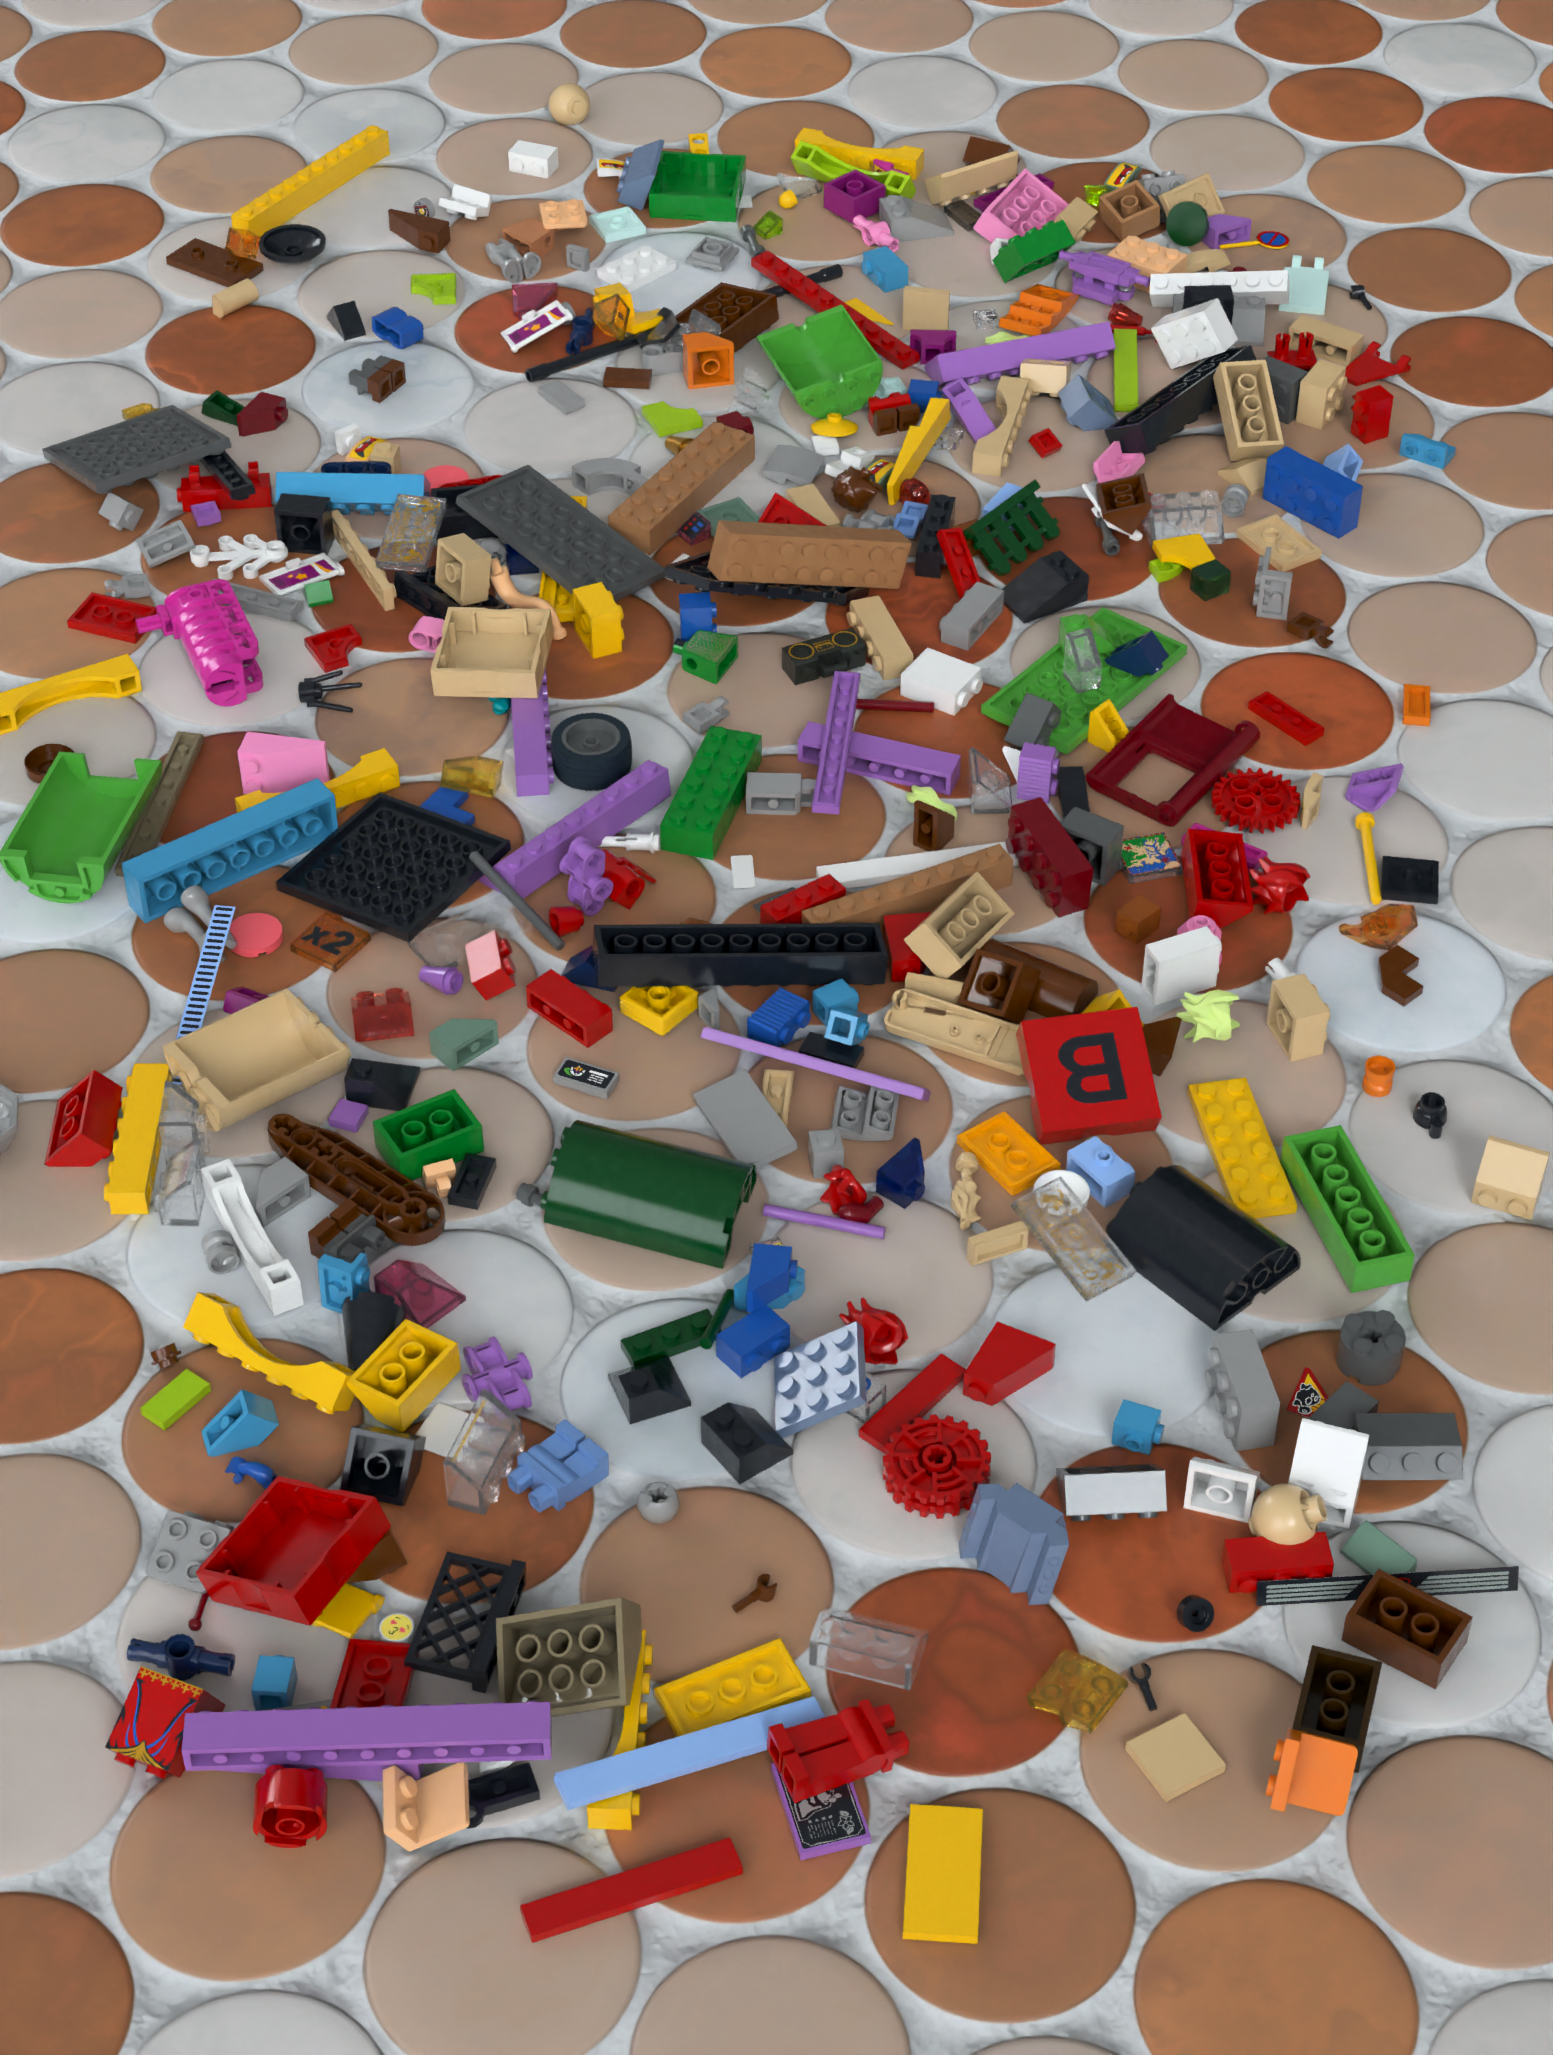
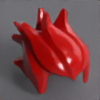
M1263 857V859L1260 858L1258 860L1263 872L1252 868L1249 870L1258 885L1251 888V893L1257 895L1253 905L1264 904L1268 906L1264 915L1272 912H1290L1298 900L1309 901L1303 884L1310 878V875L1303 866L1297 863H1274L1268 857Z
M864 1297L861 1298L862 1311L855 1309L852 1302L848 1301L849 1315L841 1313L839 1317L845 1325L857 1321L863 1327L865 1362L874 1365H896L898 1362L896 1350L909 1339L902 1320L889 1311L872 1308Z

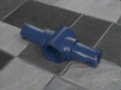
M589 307L583 316L573 318L570 340L565 347L567 353L571 355L573 351L574 354L579 353L582 346H588L593 343V330L595 329V322L600 315L596 308H593L591 311V307Z
M185 1634L171 1636L161 1643L132 1638L130 1641L131 1645L127 1649L128 1661L153 1663L157 1665V1668L167 1669L172 1678L180 1681L191 1679L201 1672L216 1673L230 1677L235 1666L234 1654L206 1650L203 1646L195 1645L194 1640Z

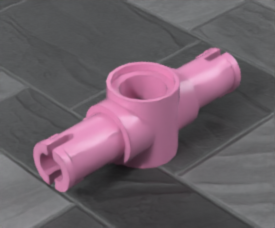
M862 215L854 217L853 227L861 231L862 239L867 246L875 244L880 247L887 246L892 252L899 249V244H897L899 240L891 236L889 226L885 221L876 223L872 220H867Z

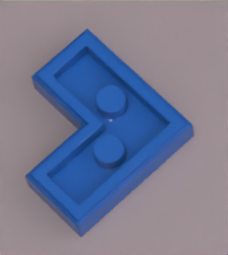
M445 782L419 806L469 826L475 823L474 814L459 809L469 798L468 791L448 782Z

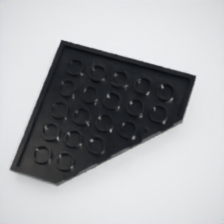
M711 551L666 565L664 573L665 576L673 578V582L693 585L700 592L715 591L738 596L745 594L765 596L770 599H795L808 603L812 601L825 602L839 606H845L852 600L866 597L869 592V588L719 581L707 568Z

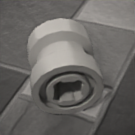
M1231 484L1226 488L1220 505L1223 514L1235 518L1244 513L1249 498L1247 488L1241 484Z
M225 1230L212 1231L202 1239V1249L207 1256L206 1260L211 1272L225 1274L238 1266L239 1257L229 1232Z

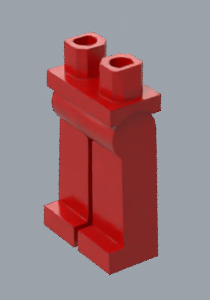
M869 1699L858 1702V1707H848L838 1714L789 1728H784L782 1723L769 1726L767 1750L779 1774L782 1773L781 1778L793 1802L797 1803L872 1775L879 1770L882 1773L891 1771L893 1760L908 1754L909 1740L902 1730L887 1735L885 1730L895 1726L894 1712L889 1704L872 1707Z

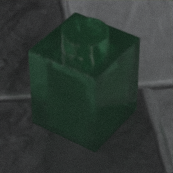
M1216 559L1194 567L1191 570L1190 590L1205 602L1228 593L1231 571Z

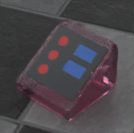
M696 512L677 530V535L690 546L711 538V523L700 513Z

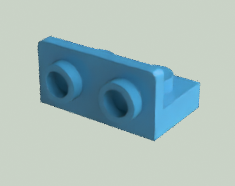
M1404 433L1401 439L1399 455L1444 469L1455 456L1456 447L1450 446L1445 442L1426 438L1420 434Z
M360 1253L352 1263L323 1254L318 1260L322 1307L342 1314V1305L347 1297L350 1296L351 1301L358 1298V1293L372 1292L369 1284L370 1268L368 1267L367 1254Z

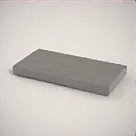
M746 1069L692 1094L694 1102L734 1160L756 1165L758 1169L798 1149L796 1140Z

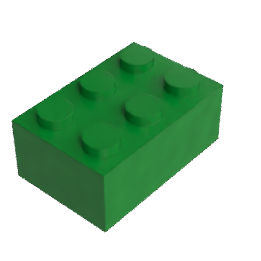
M1052 220L1044 224L1042 229L1038 230L1035 227L1027 231L1025 236L1016 235L1009 239V244L1001 247L998 250L999 254L992 261L1004 283H1007L1056 262L1059 259V252L1061 250L1068 251L1076 242L1064 220L1056 223Z
M455 1089L373 1121L377 1150L391 1168L412 1181L422 1177L423 1166L451 1158H453L454 1163L464 1160L466 1153L476 1155L484 1151L482 1125Z

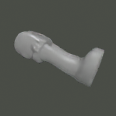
M503 238L498 240V245L489 242L485 246L486 254L491 262L499 265L503 276L512 283H520L523 275L526 279L533 278L541 268V258L539 255L531 251L521 256L516 246Z
M195 885L187 888L181 895V902L188 910L178 907L171 909L164 917V925L174 933H188L199 946V952L201 953L207 931L203 930L191 912L196 914L208 927L213 911L210 908L209 898L205 890L201 886ZM229 929L225 946L234 949L237 946V942ZM222 953L220 964L227 958L224 953Z

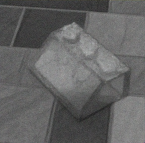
M1203 490L1201 492L1157 493L1149 495L1152 508L1142 523L1151 549L1155 540L1200 533L1207 545L1224 543L1222 504L1217 491Z
M481 1390L443 1462L448 1505L482 1515L487 1513L491 1503L495 1504L500 1494V1485L504 1478L508 1479L507 1475L512 1472L513 1460L516 1454H521L526 1440L525 1435L522 1434L521 1420L488 1390Z
M829 1606L819 1613L810 1637L809 1665L911 1690L929 1631Z

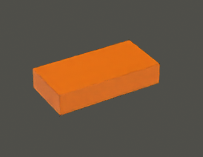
M1404 684L1403 724L1429 726L1431 718L1430 686Z

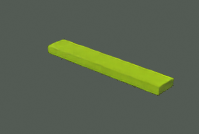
M1114 329L1113 338L1116 349L1113 350L1114 411L1131 412L1138 407L1137 329Z

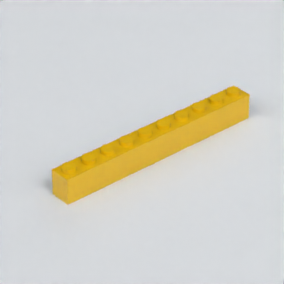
M368 126L362 132L354 135L351 139L340 144L318 160L313 161L310 165L285 179L279 185L269 189L268 192L255 198L246 206L241 207L231 215L234 239L251 245L259 240L267 231L279 227L390 154L388 131L378 126Z

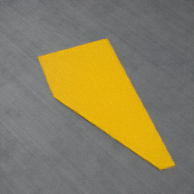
M858 298L845 302L872 321L887 325L894 324Z

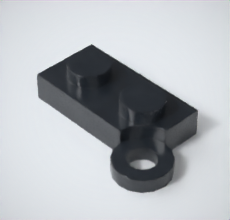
M529 1762L468 1780L469 1810L475 1811L476 1815L470 1818V1824L467 1829L479 1826L486 1815L540 1800V1791Z

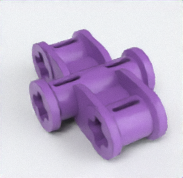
M579 836L570 844L568 853L562 858L559 868L565 875H570L568 881V900L582 907V912L587 916H593L602 909L604 900L611 894L613 882L609 878L602 877L605 870V853L600 848H594L586 836Z
M494 1336L488 1338V1342L471 1348L467 1346L463 1348L466 1364L473 1375H462V1384L466 1395L472 1403L477 1401L479 1396L486 1394L500 1419L506 1417L508 1412L521 1407L527 1409L532 1406L530 1393L522 1379L531 1380L533 1373L531 1365L523 1352L516 1354V1358L508 1361L500 1343Z

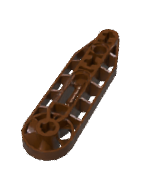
M277 1114L269 1120L267 1129L269 1142L280 1158H288L308 1174L310 1187L340 1206L349 1198L357 1203L358 1211L367 1217L375 1215L376 1226L384 1231L385 1236L392 1241L407 1246L423 1245L436 1239L444 1230L446 1222L445 1210L442 1202L434 1194L337 1132L301 1122L289 1114ZM435 1208L440 1213V1217L429 1219L427 1210Z

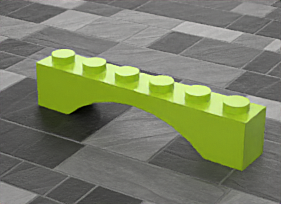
M803 141L799 142L791 156V161L798 174L826 183L856 169L886 185L885 197L901 195L912 199L916 193L915 186L909 175L893 170L887 172L863 170L835 158L819 146Z

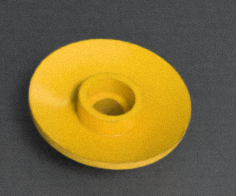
M830 413L827 415V418L813 422L811 424V431L822 436L843 437L856 433L858 425L842 418V415L839 413Z

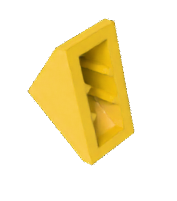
M1107 699L1090 712L1087 742L1109 753L1129 733V730L1111 700Z

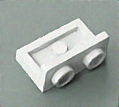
M454 184L452 196L440 197L438 206L446 208L448 213L459 214L460 212L465 214V218L477 220V217L489 216L492 195Z

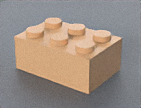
M1128 235L1107 256L1131 263V267L1140 270V275L1151 278V274L1186 273L1188 254L1179 252L1177 249L1160 246L1155 242L1142 240L1137 236ZM1138 283L1133 284L1136 289L1150 293V284L1148 287Z

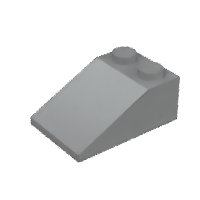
M889 195L885 198H879V222L885 221L889 226L891 236L897 238L899 242L954 235V230L942 209L901 195Z

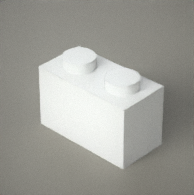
M518 140L508 151L509 171L548 179L559 167L558 147Z

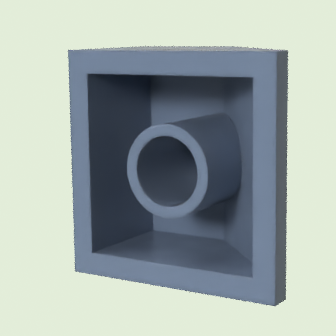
M1079 374L1058 392L1062 401L1060 405L1067 413V421L1073 427L1079 426L1083 431L1107 429L1118 421L1109 399Z

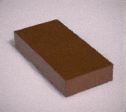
M606 367L603 387L650 389L652 369Z

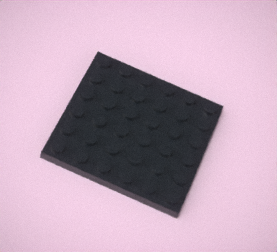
M379 792L278 879L276 885L277 890L410 942L484 875L469 859L472 852L478 851L493 867L511 850L510 840Z

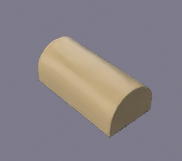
M247 278L212 295L213 314L222 318L257 301L259 298L257 287Z

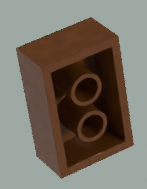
M1378 1569L1347 1613L1341 1641L1436 1690L1467 1643L1473 1617Z

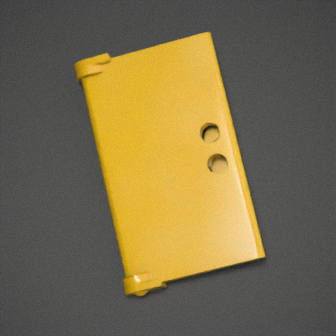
M345 1583L312 1625L324 1627L352 1639L372 1613L376 1614L381 1609L385 1597L379 1594H371Z

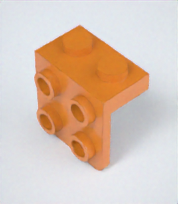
M1288 1728L1285 1740H1277L1273 1760L1280 1762L1277 1775L1270 1774L1265 1795L1272 1797L1270 1808L1285 1812L1286 1803L1336 1816L1344 1814L1358 1756L1357 1747L1350 1743Z

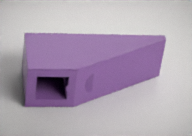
M962 377L941 389L945 399L950 401V411L975 443H977L978 439L996 430L975 394Z

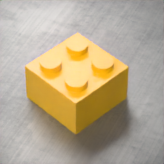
M602 582L573 589L575 632L592 658L596 659L622 652L624 632L621 627V620H623L624 614L622 607L615 603L611 591H607Z

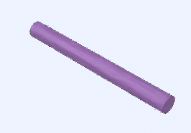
M765 1204L763 1209V1216L878 1239H884L886 1227L770 1204Z

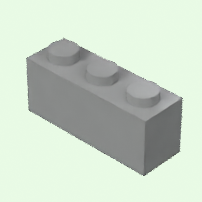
M976 582L970 590L968 589L965 592L964 597L954 604L952 610L942 617L939 624L941 642L968 651L1003 612L1004 590Z

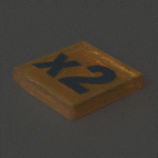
M324 913L290 943L291 952L336 972L371 941V935L359 927L331 914Z

